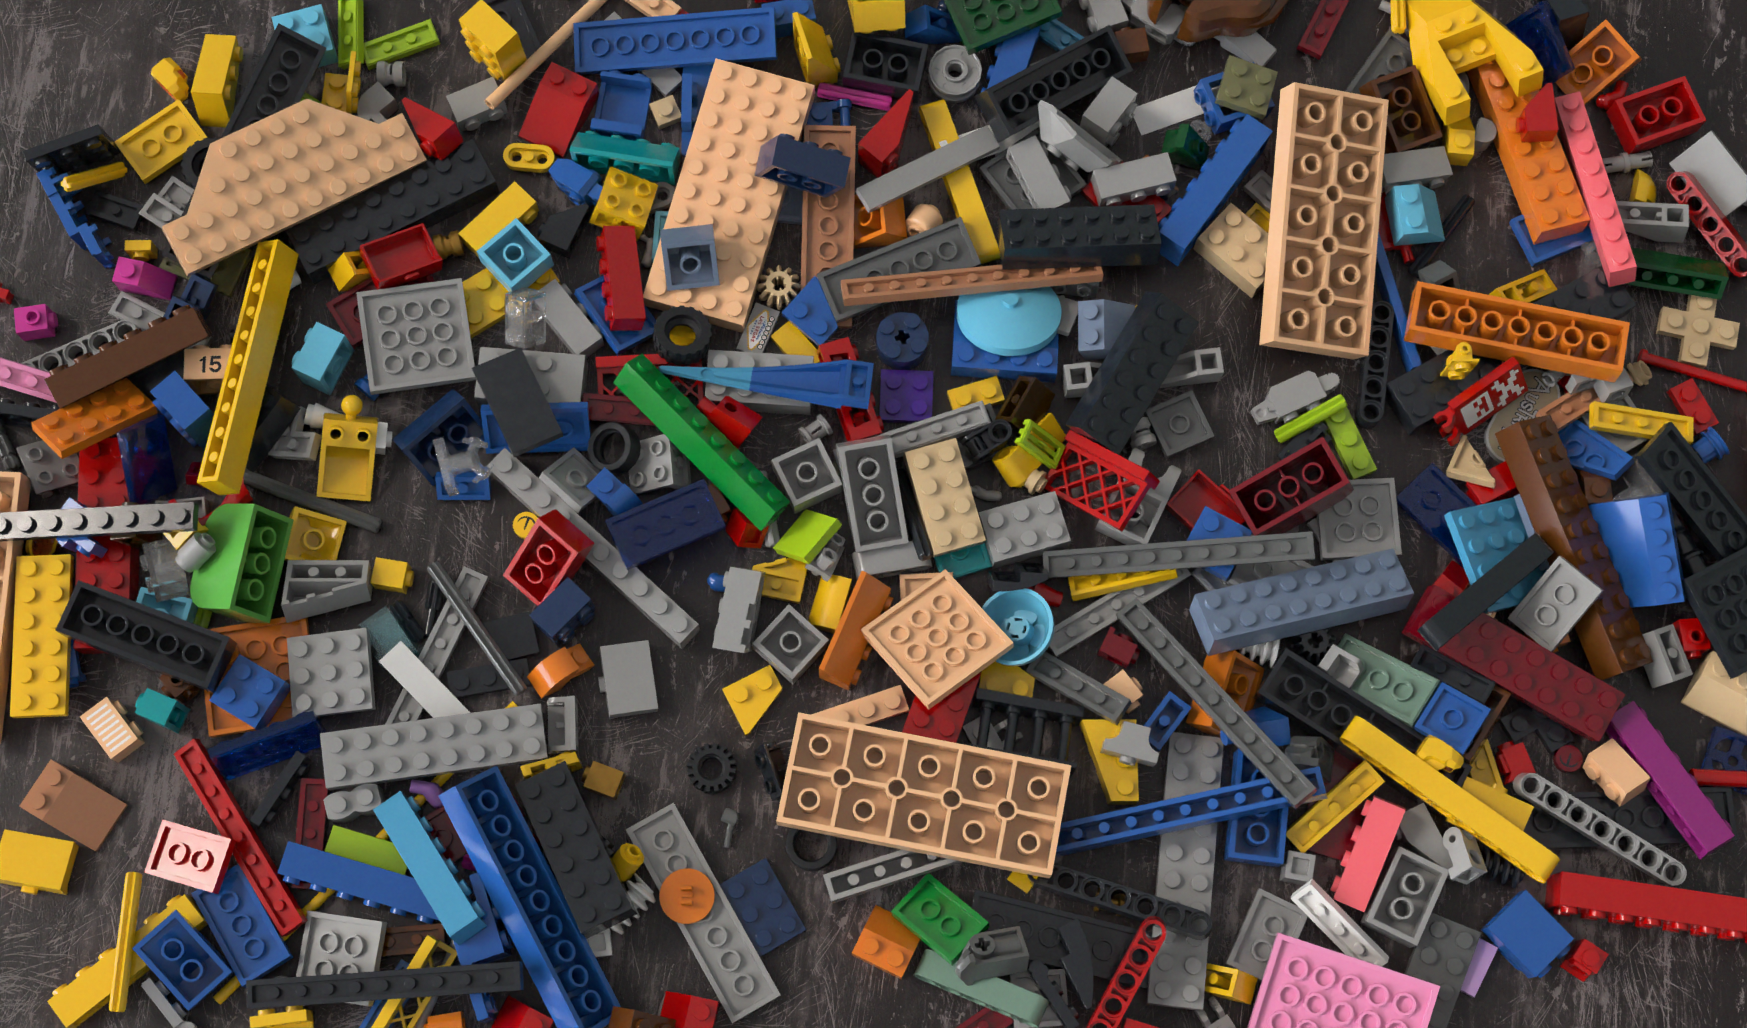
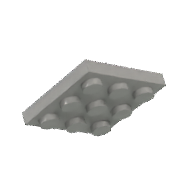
M1394 478L1349 480L1354 488L1353 492L1339 503L1316 515L1321 561L1349 559L1392 548L1397 557L1402 555Z
M368 628L287 638L293 719L376 709L370 632Z
M307 911L306 918L308 921L305 923L296 977L379 971L387 922ZM374 1001L344 1003H351L363 1006H373Z

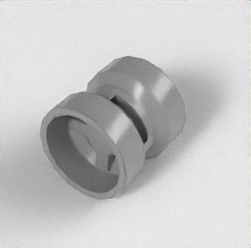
M378 61L376 66L377 82L383 87H387L389 84H394L396 87H405V62L395 61L394 64H388L386 61Z
M1148 417L1141 418L1130 436L1132 450L1134 448L1144 450L1157 443L1155 434L1151 433L1149 429L1151 424Z

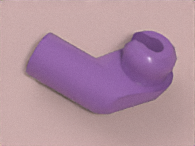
M412 779L410 793L424 795L429 804L434 808L443 807L438 795L444 792L437 783Z

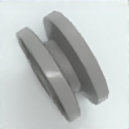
M950 45L943 47L930 60L928 71L930 89L936 97L944 99L945 102L959 103L968 100L974 96L979 88L982 72L980 59L975 53L968 55L964 46ZM957 71L961 75L959 77H952L949 75V72Z

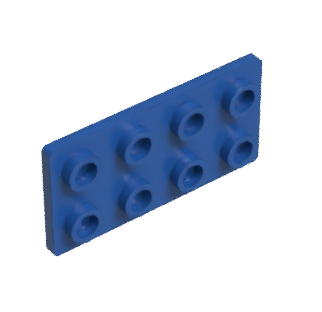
M713 65L683 67L681 101L682 157H686Z

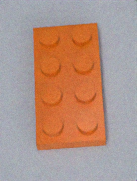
M125 378L31 423L33 431L61 459H64L157 414V408L130 380Z

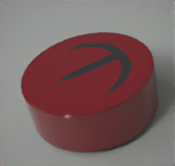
M1565 745L1556 750L1553 762L1559 771L1572 773L1581 767L1583 757L1578 748L1572 745Z

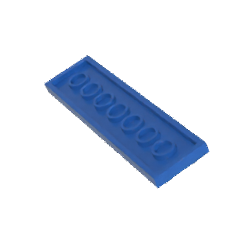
M774 7L573 23L575 73L579 75L601 74V71L608 72L610 70L626 72L714 65L715 59L731 63L778 60L776 10Z

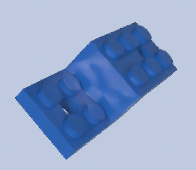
M478 872L469 875L476 900L485 912L482 918L487 926L461 945H458L453 940L460 965L488 964L512 956L510 949L514 948L509 933L503 930L501 923L503 921ZM488 993L470 994L477 1021L482 1023L494 1021L496 1019L494 1013L498 1012L494 996L490 997Z

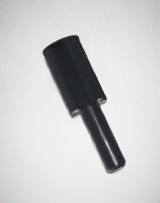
M429 581L424 607L428 610L424 629L425 636L430 635L436 611H440L443 592L435 581Z

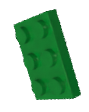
M929 873L891 911L895 919L952 966L961 957L962 951L970 938L975 934L985 932L990 927L986 919Z

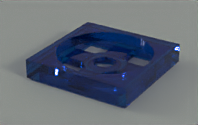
M1715 726L1701 769L1714 770L1712 760L1721 763L1724 770L1747 771V760H1744L1741 755L1744 744L1747 745V737ZM1728 738L1733 740L1730 751L1725 753L1715 749V746L1721 740ZM1730 756L1737 758L1738 764L1736 766H1731L1728 763ZM1731 787L1732 790L1747 795V787Z

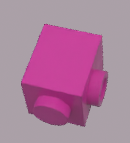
M46 304L14 308L16 334L21 339L28 341L55 337V327H58V318L56 313Z

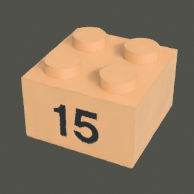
M225 344L221 345L220 348L196 345L193 346V349L184 350L183 380L197 395L220 394L232 345Z

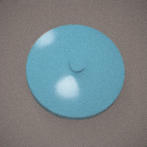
M1051 287L960 295L957 304V321L965 337L980 349L1002 356L1027 355L1044 348L1056 336L1061 322V304Z

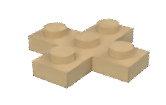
M1688 295L1686 311L1664 306L1660 309L1656 334L1681 339L1678 362L1704 369L1707 366L1710 345L1729 350L1736 348L1740 323L1714 318L1717 299Z

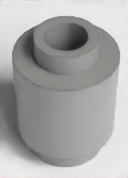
M196 532L178 550V555L175 558L177 564L187 572L198 570L216 552L214 539L207 533Z

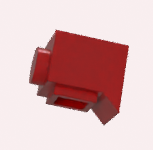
M1512 740L1497 746L1499 752L1495 753L1496 757L1494 759L1501 776L1504 775L1503 785L1513 782L1514 778L1520 773H1536L1523 742L1514 745Z
M1587 939L1577 940L1560 967L1584 982L1590 975L1598 973L1609 954Z

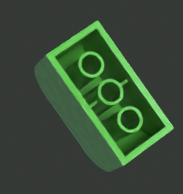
M223 504L216 508L205 524L209 529L206 533L215 541L216 552L198 570L193 572L190 595L194 604L200 608L240 622L270 623L294 520L257 504Z

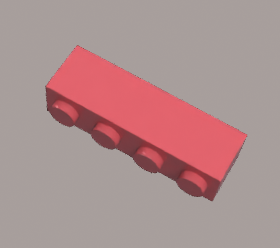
M1375 795L1372 801L1366 800L1361 815L1365 816L1362 826L1356 825L1350 839L1355 841L1351 852L1346 850L1340 864L1345 867L1342 876H1335L1330 891L1335 892L1334 900L1365 912L1406 809Z

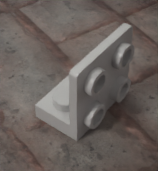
M665 434L640 440V456L636 464L629 470L630 489L636 495L666 487L681 491L692 489L689 459Z

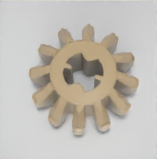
M778 265L776 267L777 271L773 272L768 267L767 275H760L759 280L761 283L757 285V291L762 292L759 297L761 301L767 300V307H772L776 303L777 309L780 311L783 303L788 306L791 300L798 295L797 292L801 291V284L797 283L799 280L797 274L791 275L790 267L782 272L781 266ZM780 284L784 286L783 290L781 288L780 291L775 290L776 285L777 287Z

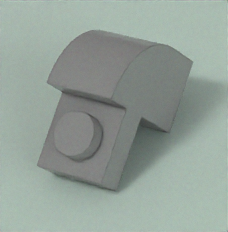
M376 82L359 99L357 113L360 118L380 124L395 113L399 107L395 98L379 82Z
M1623 367V371L1615 383L1571 374L1565 387L1570 395L1594 388L1601 402L1610 403L1627 397L1634 384Z

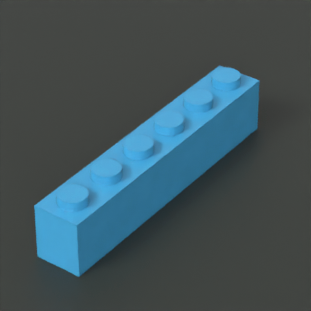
M399 791L373 809L449 937L458 945H461L487 926L482 918L485 912L477 901L472 902L469 897L472 890L465 880L462 879L460 881L456 876L459 869L451 858H445L443 853L446 851V848L438 837L434 839L430 832L434 829L425 816L421 818L418 814L421 808L413 796L408 798L402 791Z

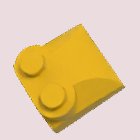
M296 506L293 507L289 518L294 521L284 560L286 562L288 560H337L347 521Z

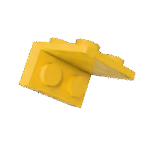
M351 51L348 75L325 73L321 104L349 114L357 113L359 98L356 97H358L361 88V61H356V51Z
M610 167L589 223L602 228L603 226H634L636 241H638L645 228L658 185L617 168Z

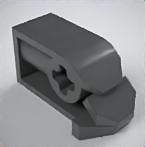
M1293 736L1290 740V746L1285 749L1286 757L1299 770L1320 766L1323 781L1331 783L1335 748L1322 737Z
M1020 926L973 935L956 964L955 972L967 986L973 985V981L1026 972L1029 953Z

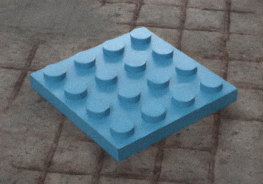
M1514 497L1450 511L1444 515L1470 585L1528 539ZM1539 567L1536 568L1483 613L1489 614L1517 607L1547 570L1540 571Z

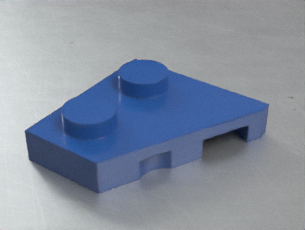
M816 276L809 281L782 311V316L817 346L826 343L838 330V325Z

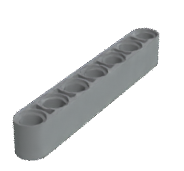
M1520 773L1514 778L1513 788L1519 796L1653 879L1672 886L1680 885L1685 881L1687 870L1681 862L1535 773ZM1527 778H1531L1534 783L1531 792H1527L1524 789V782ZM1552 792L1557 796V802L1553 807L1547 802L1548 795ZM1575 807L1579 808L1581 814L1577 821H1574L1571 817V811ZM1598 822H1601L1604 826V831L1600 836L1595 833V825ZM1622 836L1627 839V847L1624 850H1621L1618 846V841ZM1645 851H1648L1651 855V860L1645 865L1642 861V855ZM1671 865L1674 868V875L1671 879H1668L1666 877V869Z

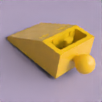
M348 395L341 403V408L346 415L324 413L316 497L371 501L378 418L356 416L363 408L362 400L356 395ZM334 429L340 430L341 435H331V431ZM360 432H366L368 434V438H359L358 434Z

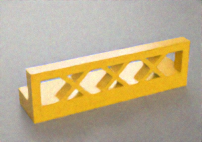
M427 935L407 969L425 968L428 961L430 968L434 967L432 955L437 946L451 954L445 965L437 967L452 966L458 956L456 949L432 935ZM417 997L419 1008L415 1014L405 1016L402 1006L407 998L388 999L371 1028H389L391 1023L402 1021L403 1028H414L432 997H425L423 1001L421 997ZM398 1011H399V1013H400V1018L394 1019L395 1016H396V1014H397ZM412 1018L407 1026L406 1019Z

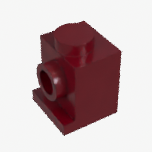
M1110 627L1097 655L1126 669L1129 663L1135 664L1141 650L1137 648L1138 645L1133 643L1134 640L1131 637L1121 633L1115 635L1113 634L1115 628Z

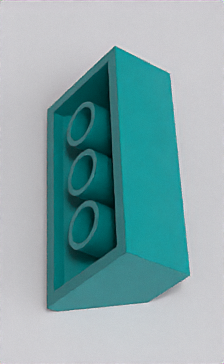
M586 131L585 133L578 132L570 146L572 161L588 170L593 169L598 174L607 175L609 168L614 167L650 182H667L670 185L676 186L681 154L680 148L673 144H652L645 139L633 141L626 140L619 135L607 137L601 136L594 131Z

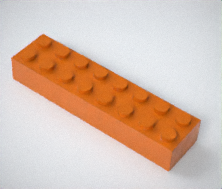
M1496 60L1467 70L1484 117L1491 120L1496 126L1497 133L1493 141L1521 213L1524 215V221L1533 244L1583 232L1590 221V217L1557 134L1553 141L1521 142L1520 133L1516 132L1517 117H1520L1524 107L1540 90L1517 97Z
M1417 281L1411 297L1404 341L1455 351L1459 343L1466 342L1472 347V355L1507 361L1513 356L1519 364L1615 383L1623 371L1630 322Z

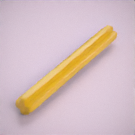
M127 872L125 876L109 1011L125 1012L133 956L132 948L134 947L142 884V874L139 872Z

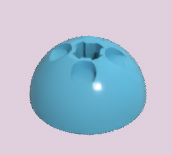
M1027 588L1014 591H999L982 606V609L1014 642V648L997 659V663L1007 666L1029 664L1041 657L1048 649L1054 635V617L1048 603L1035 591Z

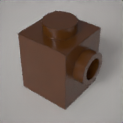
M1125 27L1115 31V36L1129 63L1147 61L1150 50L1145 27L1136 29Z

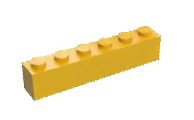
M185 894L183 896L177 895L166 904L167 908L160 914L156 912L145 919V925L135 932L134 946L176 909L198 931L208 924L191 896ZM109 948L99 955V961L92 967L88 965L76 973V979L69 985L65 983L53 991V997L47 1002L66 1028L78 1027L110 1002L116 948ZM134 950L129 986L150 970Z

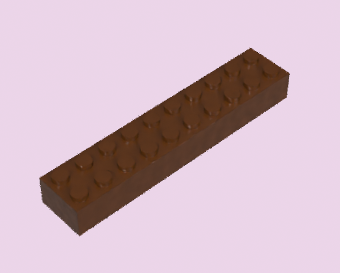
M1551 415L1519 421L1495 433L1535 532L1555 551L1547 559L1549 566L1554 563L1558 556H1562L1604 590L1574 626L1595 677L1605 680L1652 663L1653 659L1650 649L1640 631L1639 622L1635 619L1629 604V598L1620 583L1618 572L1610 559L1608 548L1602 540L1598 524L1592 516L1587 498L1582 492L1577 474L1572 468L1567 456V450L1562 444L1557 432V426L1552 420Z

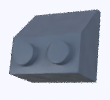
M713 224L660 230L667 291L720 285Z
M1105 299L1078 301V351L1084 360L1106 358L1136 309L1135 305Z

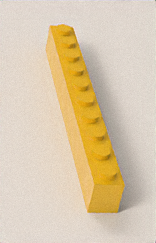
M279 239L258 242L197 479L198 484L217 495L239 494L299 255Z

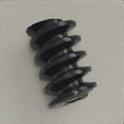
M1476 839L1486 869L1490 872V881L1493 882L1499 875L1501 876V885H1505L1507 880L1511 879V888L1515 889L1518 883L1522 882L1526 873L1492 849L1490 850L1484 843L1480 846L1479 841Z

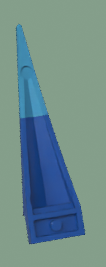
M847 359L772 367L708 368L660 366L659 371L664 374L841 409V405L868 409L874 363Z

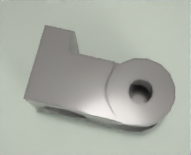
M1457 827L1447 829L1443 835V845L1449 850L1453 867L1448 869L1451 880L1468 884L1488 872L1476 838L1467 831Z

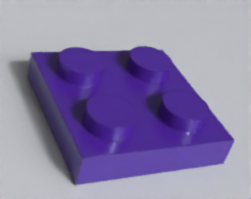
M881 369L880 417L883 423H915L932 417L933 371Z

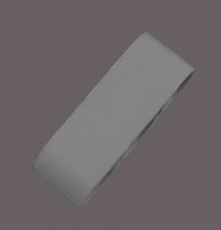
M913 541L852 553L856 580H858L861 571H865L878 579L923 571L932 567L931 559L925 561L918 559Z

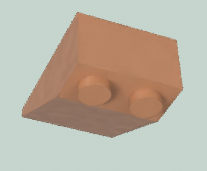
M51 759L19 807L97 852L128 805L64 765Z

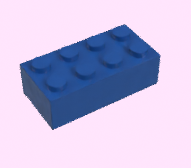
M1239 748L1234 752L1231 785L1266 778ZM1288 807L1227 820L1224 860L1272 867L1283 865Z

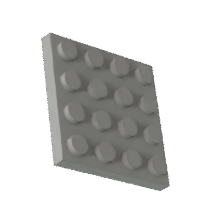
M462 278L356 292L371 395L476 380L472 371L475 363Z

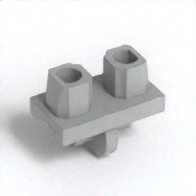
M835 533L810 564H806L805 568L812 571V574L815 576L821 575L823 580L828 582L845 548L843 547L845 539Z

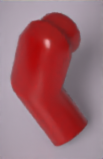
M1622 80L1616 81L1613 92L1606 95L1600 94L1597 97L1596 105L1599 108L1608 110L1615 100L1625 97L1629 84Z

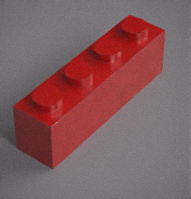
M603 226L601 236H597L596 247L597 251H601L602 259L599 260V272L601 275L604 274L605 280L602 283V296L607 298V305H605L604 311L605 320L610 323V331L642 330L646 315L635 227Z

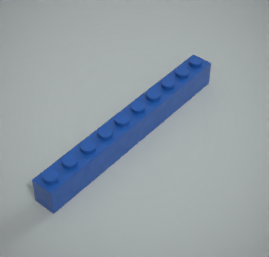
M1320 766L1300 770L1317 789V792L1304 803L1327 799ZM1267 778L1062 822L1056 856L1060 857L1286 808L1292 805Z

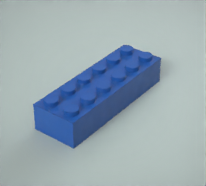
M1249 114L1242 121L1237 119L1229 131L1230 135L1228 138L1221 140L1215 149L1216 153L1213 158L1206 160L1198 178L1194 177L1191 180L1183 198L1179 197L1171 208L1172 212L1169 217H1164L1158 225L1162 243L1160 255L1176 266L1180 265L1196 243L1197 238L1206 230L1268 144L1273 131Z

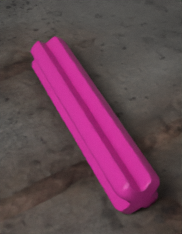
M823 82L818 86L817 95L820 98L835 101L850 99L852 104L889 111L892 105V97L888 95Z

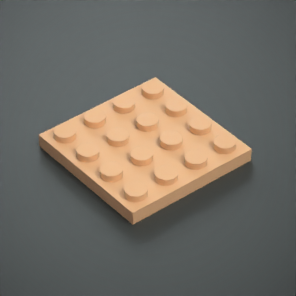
M946 569L861 629L864 638L928 710L1014 648V642Z

